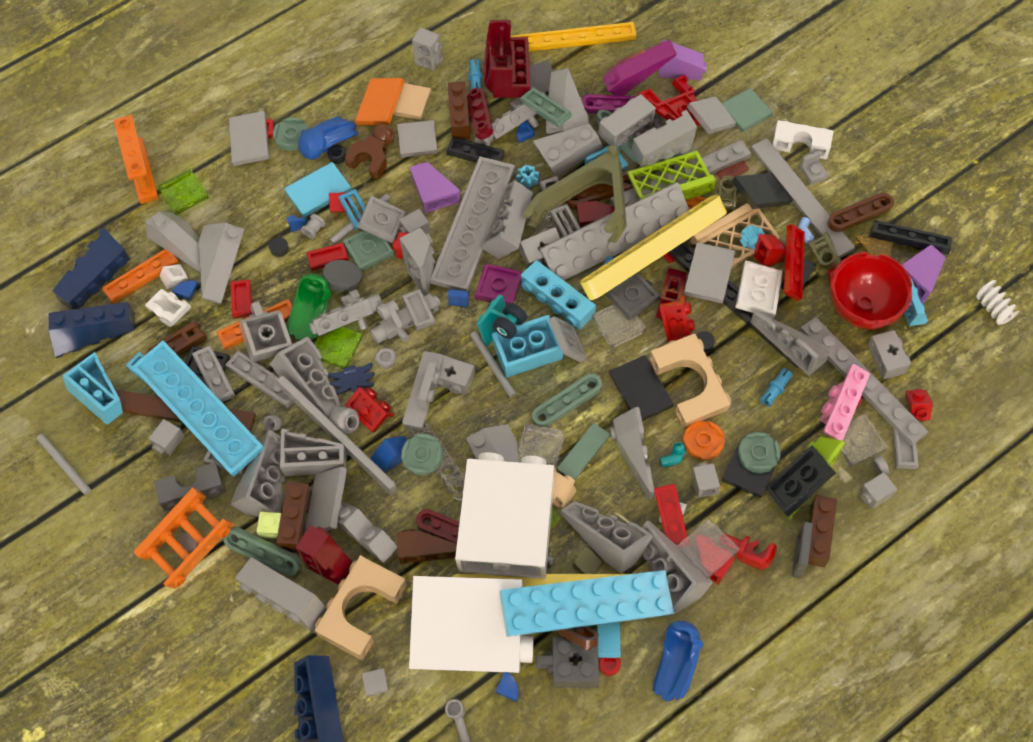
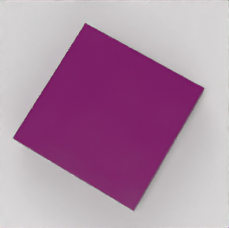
M485 263L474 295L475 299L491 303L498 295H502L506 305L509 303L514 304L523 272Z

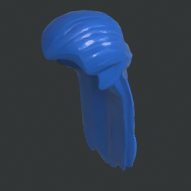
M334 117L314 127L304 129L298 138V149L306 159H317L322 153L328 152V149L335 143L358 135V131L355 130L356 124L341 117Z
M687 621L673 622L666 630L663 655L653 683L655 695L661 694L664 701L670 702L674 698L679 700V698H683L686 695L696 669L699 651L704 645L698 629Z

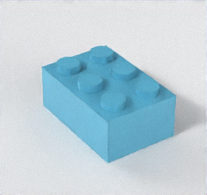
M549 315L525 322L522 325H516L517 333L512 339L504 338L497 332L492 333L493 346L506 378L563 359V353L549 323Z

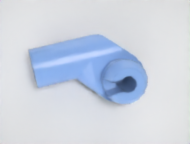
M802 217L798 228L805 232L804 242L809 244L810 240H814V236L808 229L810 219Z

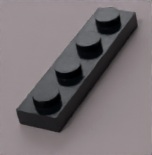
M874 220L871 238L899 245H907L917 249H926L932 245L940 253L949 255L951 251L952 237L877 220Z

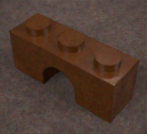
M466 81L447 83L452 137L470 139Z
M287 482L276 543L279 547L289 552H298L296 546L304 535L305 512L308 513L312 494L308 484Z
M815 495L811 503L809 523H813L808 561L810 565L825 568L830 559L837 506L836 498Z

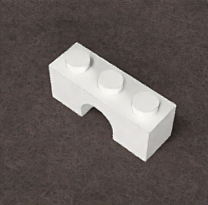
M778 120L772 145L776 150L790 153L792 145L801 142L809 147V153L819 152L821 154L820 158L827 160L831 148L833 130Z

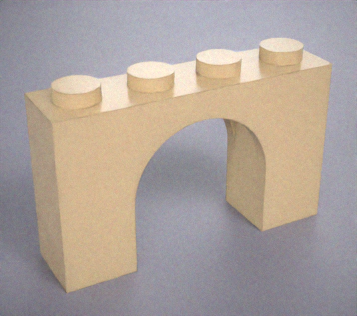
M695 333L650 352L649 360L657 375L677 367H689L698 372L703 379L704 391L697 397L677 404L674 410L683 429L692 423L700 420L704 421L729 409L731 405L730 396L727 392H724L721 386V378L718 374H715L712 368V360L709 356H706L703 342L697 338Z
M360 555L358 560L353 561L349 568L350 573L347 578L340 582L335 598L332 597L329 600L324 616H320L316 621V629L314 631L319 638L363 661L374 640L371 635L359 630L346 621L345 609L348 602L359 593L373 592L397 604L407 587L405 578Z

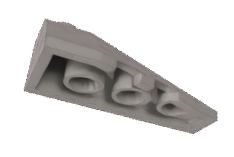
M565 68L551 72L548 97L569 110L572 117L559 128L546 120L547 135L550 136L589 124L588 113L584 109L583 101L577 92L570 70Z
M228 223L203 226L198 242L202 299L221 305L243 235V228Z
M307 336L278 352L270 365L279 377L284 376L328 418L332 410L340 407L341 404L334 387L330 385L328 380V371L322 365V356Z
M646 521L642 528L652 534V539L642 554L644 559L648 560L652 572L666 571L673 611L676 614L699 600L713 582L696 562L650 521Z

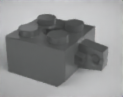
M553 637V651L547 652V656H536V668L548 669V673H553V687L598 688V645L591 650H584L572 641L565 639V637ZM573 659L578 660V666L573 665Z

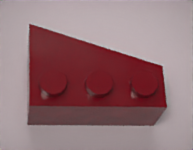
M310 525L296 546V549L308 570L339 585L349 575V568L353 561L328 535L329 532L320 526L315 528Z

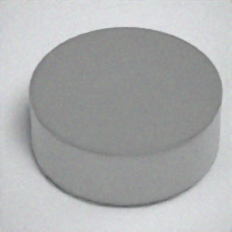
M390 348L380 349L376 354L378 366L383 369L393 367L396 363L395 352Z
M881 455L872 458L873 467L878 475L882 473L888 475L890 473L888 465Z

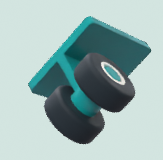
M498 295L477 322L484 344L486 346L490 345L492 333L495 332L504 338L512 339L517 333L515 324L522 325L527 319V314L516 304L509 303L506 305L503 296Z

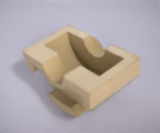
M555 468L552 505L561 510L568 506L576 493L575 480L568 475L562 476L557 473Z

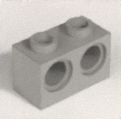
M420 28L412 39L415 64L434 71L443 60L440 34Z

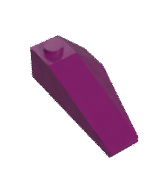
M667 40L620 59L607 69L602 77L608 92L618 96H625L673 59L677 53L672 42Z

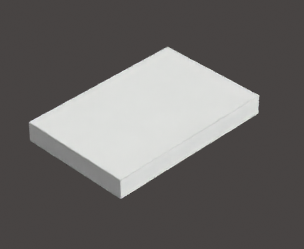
M745 260L735 308L752 313L758 311L774 319L783 271Z

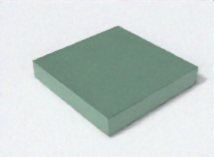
M751 88L722 103L737 122L736 126L742 133L772 117L773 114Z
M364 230L343 240L344 246L361 272L395 256L394 251L386 240Z

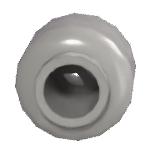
M340 406L333 409L330 413L329 420L344 434H351L358 428L359 415L354 409Z

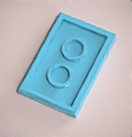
M331 162L289 185L284 190L303 217H307L329 204V193L350 192L352 188L334 163Z

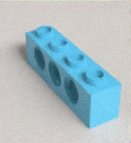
M536 260L521 274L522 288L526 292L534 294L539 302L547 304L556 315H561L573 327L575 326L580 330L595 315L596 305L539 261Z

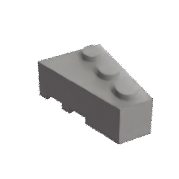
M641 94L636 98H631L626 105L617 108L613 114L604 117L599 122L598 135L610 146L622 145L629 141V137H638L641 135V132L652 129L656 107Z
M687 110L683 111V116L678 119L665 121L667 125L657 130L654 127L633 139L631 151L641 167L653 165L660 160H667L675 155L684 154L691 150L697 126Z
M281 428L280 468L284 476L315 475L338 467L347 469V452L344 444L321 438L307 437L306 434H296Z

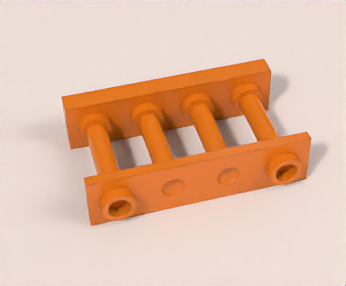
M132 114L113 119L129 181L134 180L140 203L143 204L159 199L142 137L138 138Z
M193 487L133 551L138 558L145 560L152 558L169 576L163 584L173 589L180 587L186 581L189 573L221 539L230 533L231 528L234 526L231 521L224 518L219 521L203 505V500L206 496ZM195 510L214 528L206 537L188 521V517ZM180 526L199 544L191 554L173 537V533ZM166 542L184 560L176 570L158 553V549Z

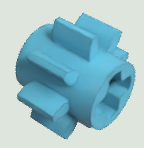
M525 165L521 169L518 168L517 182H521L524 187L529 189L534 184L538 185L539 171L535 172V166Z
M747 226L741 232L742 239H740V242L744 248L755 249L758 236L765 233L761 227Z

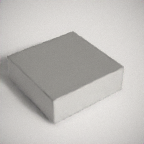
M384 668L362 673L367 697L389 692Z

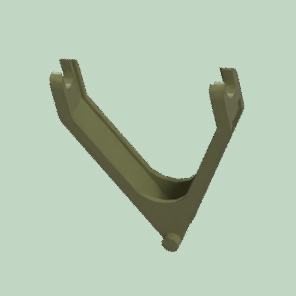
M609 146L608 152L538 193L524 212L525 218H530L532 215L527 226L536 228L547 212L590 186L608 184L613 186L615 211L606 223L604 230L606 233H612L607 242L616 243L627 227L623 170L617 146Z

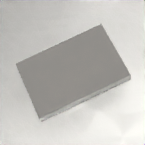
M260 111L229 118L232 164L237 166L270 159L265 112Z
M697 242L684 295L723 304L735 251Z
M338 467L315 474L304 533L310 525L315 528L320 526L327 531L337 528L347 472L346 468Z

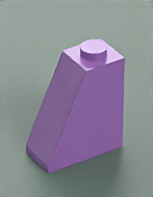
M672 42L677 55L659 69L658 77L678 78L686 75L690 80H701L702 73H706L707 62H704V54Z
M428 162L410 167L411 179L425 213L461 202L459 189Z
M932 245L902 264L917 288L922 304L931 294L946 258Z

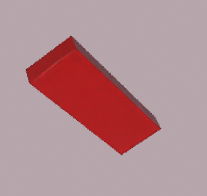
M675 483L654 488L665 535L680 549L690 547Z

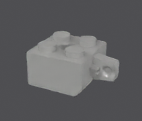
M259 302L252 303L250 306L252 315H249L248 319L240 320L239 327L251 363L275 357L278 352L291 346L292 342L280 310L267 313V311H262ZM262 334H266V337L269 335V338L263 337Z

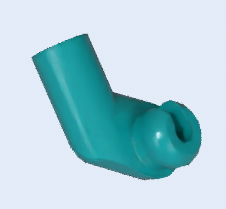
M676 442L673 445V450L669 456L659 458L662 468L679 464L686 453L682 442Z

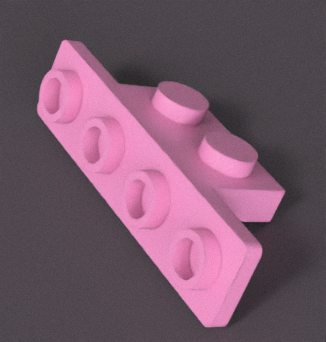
M855 364L850 366L845 380L830 389L828 393L830 396L829 400L822 407L821 412L823 414L820 421L826 424L823 433L833 439L843 441L870 374Z

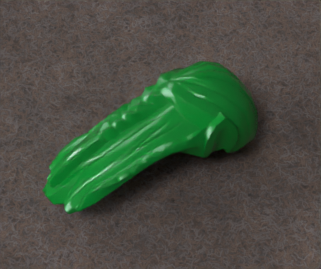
M311 273L304 275L297 284L296 296L286 325L289 336L294 335L297 341L307 336L310 340L317 336V334H312L309 324L312 323V319L325 313L328 299L332 295L327 280L319 274Z

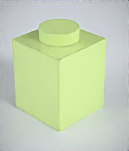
M260 512L257 526V534L260 538L266 541H277L281 513Z

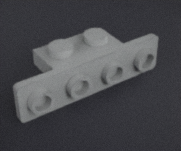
M423 352L402 421L403 425L419 429L423 428L430 402L434 400L435 385L440 380L439 371L443 361L442 354Z

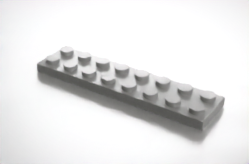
M479 157L431 276V284L453 290L469 291L484 252L480 245L504 187L511 182L515 172V165Z
M672 183L625 206L627 227L616 243L607 242L612 233H606L604 230L606 223L613 214L611 213L539 248L548 269L562 280H566L605 261L607 256L613 257L633 247L689 210L679 183Z

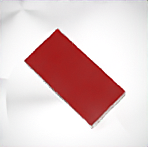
M344 243L306 252L311 271L323 269L331 261H349Z
M250 279L231 281L233 319L249 317V315H252L250 308L252 304Z

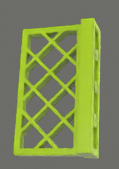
M698 150L627 172V176L639 200L648 196L642 195L641 191L643 188L654 193L660 190L658 188L660 183L670 185L675 183L678 177L688 180L686 183L679 184L685 200L699 197L715 190L716 180L713 174L710 175ZM696 158V166L686 163L687 160ZM676 164L679 165L680 168L678 171L670 169V165ZM684 167L693 170L691 175L681 172ZM658 169L663 171V173L659 177L651 174L652 171ZM696 172L704 174L705 177L698 179L694 175ZM665 174L675 175L674 180L665 179ZM642 175L645 179L643 182L635 180L634 176ZM648 178L658 181L655 187L646 184Z

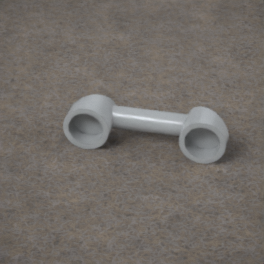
M450 700L445 706V712L455 721L460 741L470 742L463 719L465 707L459 700Z

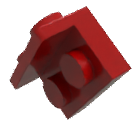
M685 295L681 296L680 301L660 304L668 342L672 340L677 341L692 335V331H695L694 319H690L691 305L690 302H686Z
M359 387L344 406L354 409L359 415V420L371 432H376L387 417L392 418L395 414L390 410L391 406L387 402L380 401L377 398L378 394L372 388Z

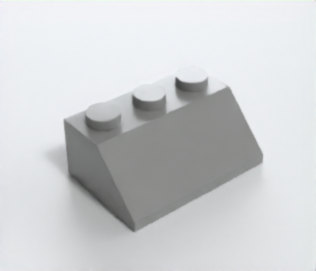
M420 227L401 237L400 243L405 269L418 289H421L423 296H426L431 287L430 279L436 262L432 256L434 254L431 246L433 243L432 239Z

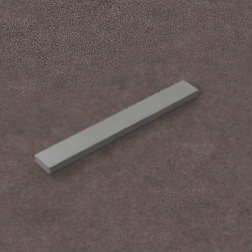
M766 138L752 145L751 151L769 173H773L792 197V202L802 215L810 219V225L820 237L824 235V232L830 235L840 258L853 252L855 246L843 232H834L828 227L829 214L770 141Z
M284 376L277 379L279 388L335 442L344 444L347 454L387 493L392 496L397 492L396 483Z

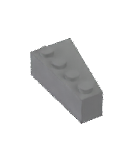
M516 180L504 187L480 248L497 259L505 255L508 256L511 252L519 249L526 221L524 212L531 203L532 191Z
M252 557L235 577L241 584L239 588L249 595L252 592L260 602L270 604L275 611L280 614L284 613L290 620L297 624L299 623L315 634L316 621L320 616L323 617L327 611L324 604L315 594Z

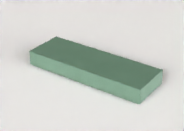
M534 87L520 98L521 103L558 128L572 117L569 110Z
M593 423L557 467V472L563 476L568 475L576 480L610 438V434Z

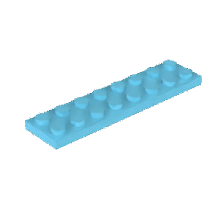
M164 341L160 342L132 366L233 477L265 449Z
M665 570L499 591L507 637L674 614Z

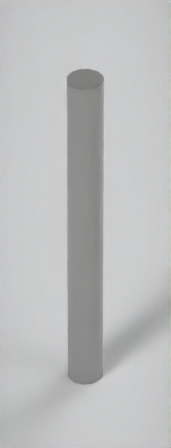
M385 194L380 200L387 203L391 198L388 194ZM352 223L347 224L331 237L329 241L333 245L339 242L355 229Z
M476 331L472 332L470 337L508 397L513 398L516 392Z
M44 434L38 435L37 440L82 493L84 495L91 492L90 487Z

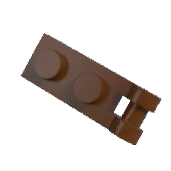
M194 321L162 341L177 355H180L192 346L205 342L207 335L204 331L200 330V325ZM157 343V344H155L154 346H152L151 348H149L148 351L150 352V351H151L154 347H156L159 343Z

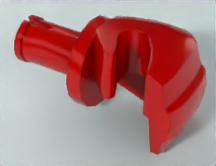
M723 532L719 545L735 551L737 554L736 559L740 560V562L758 570L768 568L773 562L777 552L776 544L771 543L763 552L755 554L753 551L758 548L759 540L749 543L750 537L747 535L744 539L740 540Z

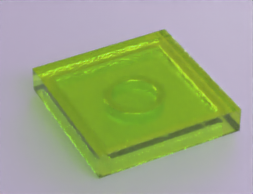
M191 169L158 185V189L175 215L209 198Z
M339 327L318 336L314 345L322 356L321 361L343 369L348 367L363 335L353 330Z

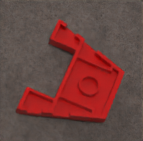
M686 75L675 78L672 82V85L680 93L678 96L662 102L650 88L639 92L637 95L641 94L656 107L655 112L666 120L671 119L674 121L683 116L682 112L687 110L696 126L700 125L687 108L689 103L699 100L694 96L695 90L693 87H689Z

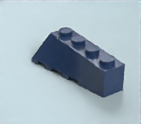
M103 227L98 232L101 235L95 242L92 240L87 247L90 249L83 257L79 256L77 258L74 269L72 271L68 270L52 290L57 299L71 310L83 307L86 301L93 294H96L130 259L125 249Z
M129 302L49 313V334L56 359L62 357L64 353L76 352L86 345H95L103 339H112L135 330V313Z
M307 655L294 663V691L298 694V701L295 705V715H298V729H295V739H298V742H344L329 656Z

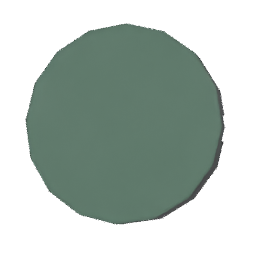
M299 118L283 119V122L277 123L274 127V141L283 150H298V138L301 135V131L309 129V127Z
M750 433L741 441L738 447L740 463L746 469L755 473L769 472L776 467L780 459L781 450L778 442L766 433Z
M417 434L405 442L401 458L404 466L411 473L428 475L439 468L443 461L444 452L441 444L434 436Z

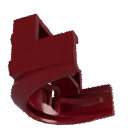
M490 20L484 58V85L490 93H493V98H521L531 87L528 37H511V20ZM495 59H498V60L508 59V61H495Z

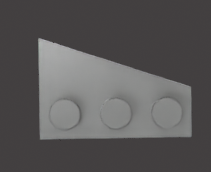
M590 124L533 140L538 152L554 176H560L585 160L589 154L596 153L603 148L598 135Z

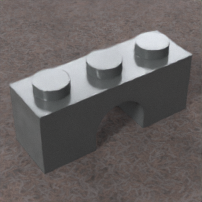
M216 462L195 468L197 479L189 487H182L175 475L154 481L158 501L163 510L171 511L192 487L201 491L206 498H215L220 496L221 493L226 492L221 471Z

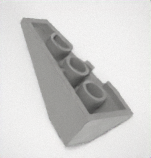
M158 211L145 222L146 234L149 239L201 273L198 249L200 238L185 220L174 213Z
M758 311L753 313L751 323L808 376L826 362L830 352H828L825 345Z
M635 407L613 419V426L609 428L611 440L615 439L616 447L648 500H653L654 486L650 465H646V462H648L647 446L642 445L644 442V428L640 409Z
M508 424L484 428L466 438L476 459H478L479 454L489 452L503 456L505 462L520 463L518 442Z
M270 429L267 430L261 441L265 449L249 463L236 487L230 504L246 515L259 517L260 512L280 513L284 503L282 483L285 482V476L282 475L280 468L281 437Z
M576 501L560 510V514L603 561L620 573L636 564L652 539V534L639 525L630 521L628 524L618 521V517L614 515L607 517L599 514L598 509Z

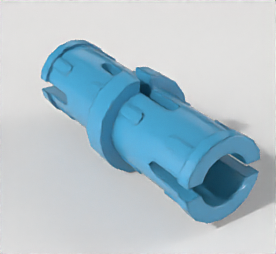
M475 59L469 61L470 73L468 78L471 83L470 90L481 88L483 76L480 71L481 63L478 59H476V65Z
M782 368L775 380L769 383V388L760 398L762 404H765L767 401L766 406L771 407L777 396L783 393L785 385L793 376L789 370L785 374L787 369Z

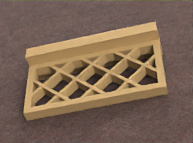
M747 203L692 236L690 244L695 248L697 242L702 244L710 243L716 247L722 246L730 250L741 251L739 258H733L732 267L754 255L755 249L732 244L733 236L742 238L740 233L734 232L735 226L747 227L753 225L754 227L757 226V228L761 227L763 231L776 236L778 240L780 236L759 208L752 209ZM757 215L761 220L760 225L751 224V217ZM721 234L730 235L729 243L720 242L719 236Z

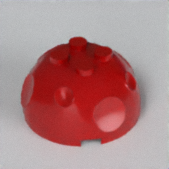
M861 252L847 257L837 266L830 279V296L835 311L856 328L875 330L891 325L900 319L912 300L913 285L908 272L899 262L881 253L880 256Z

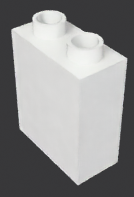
M489 452L479 454L478 459H467L455 557L459 572L546 579L554 491V465H546L547 461L538 456L522 457L521 463L505 462L503 456Z
M413 576L409 669L519 673L521 663H533V635L506 636L499 591L504 589L523 587V580Z

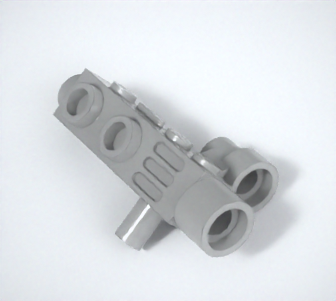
M520 98L514 99L509 103L512 110L504 113L503 117L493 120V139L499 138L527 119L532 128L537 127L539 123L534 116L537 113L521 103Z
M356 289L348 292L347 295L340 297L343 307L333 309L329 313H322L319 317L311 320L312 323L309 324L312 334L320 336L356 320L360 330L368 328L364 317L373 314V312L377 311L376 307L383 303L379 294L368 298H361Z
M430 293L424 296L431 313L434 314L439 311L438 306L441 303L436 295L431 296ZM394 300L377 306L376 309L383 320L379 322L380 325L370 330L375 342L379 344L387 338L391 339L396 335L403 342L407 341L409 336L405 330L414 325L407 308L405 307L398 311L399 308Z

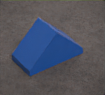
M399 436L385 439L370 459L384 473L388 472L402 462V448L407 438Z

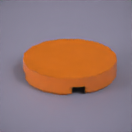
M700 420L690 424L685 430L683 444L687 453L693 458L702 461L712 460L719 456L725 443L723 431L711 421L701 422Z

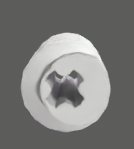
M992 280L979 289L976 298L981 301L982 306L986 307V311L991 313V317L996 319V323L1002 325L1012 320L1020 311L1013 312L1016 305H1008L1011 298L1004 300L1006 292L999 294L1001 286L994 288L993 286L997 281Z

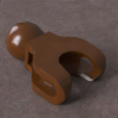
M387 124L377 125L373 129L372 136L369 135L367 139L358 141L351 146L345 157L346 166L356 168L361 162L370 161V176L374 179H379L387 168L385 155L388 151L387 146L394 142V130Z

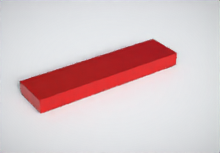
M790 224L787 226L784 293L798 301L803 297L805 232Z

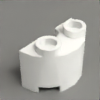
M160 289L145 304L150 312L153 311L160 317L159 320L169 327L175 325L191 309V306L185 300L180 301L174 293H167L163 289Z

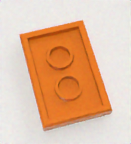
M371 78L355 119L356 124L390 125L405 83L403 78Z

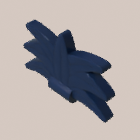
M372 362L362 367L353 365L344 367V370L338 373H328V377L337 380L330 382V385L340 388L335 391L336 394H343L350 389L355 393L358 387H373L374 383L367 381L372 379L375 373H366L373 366Z

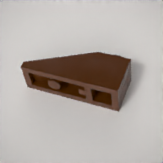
M405 529L397 533L400 564L456 557V543L413 529Z

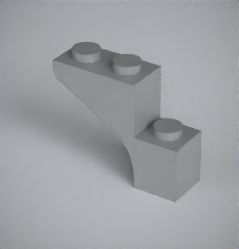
M341 501L337 526L360 543L374 559L384 563L398 546L382 529L373 526L358 508Z

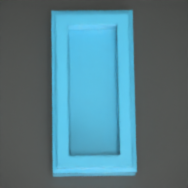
M620 622L597 625V633L599 634L598 658H620Z

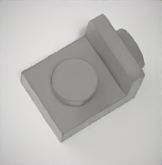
M819 152L809 153L801 161L800 170L810 185L826 180L828 177L827 172L819 161L821 156Z

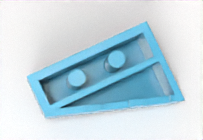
M95 352L62 375L66 389L106 425L123 413L120 399Z

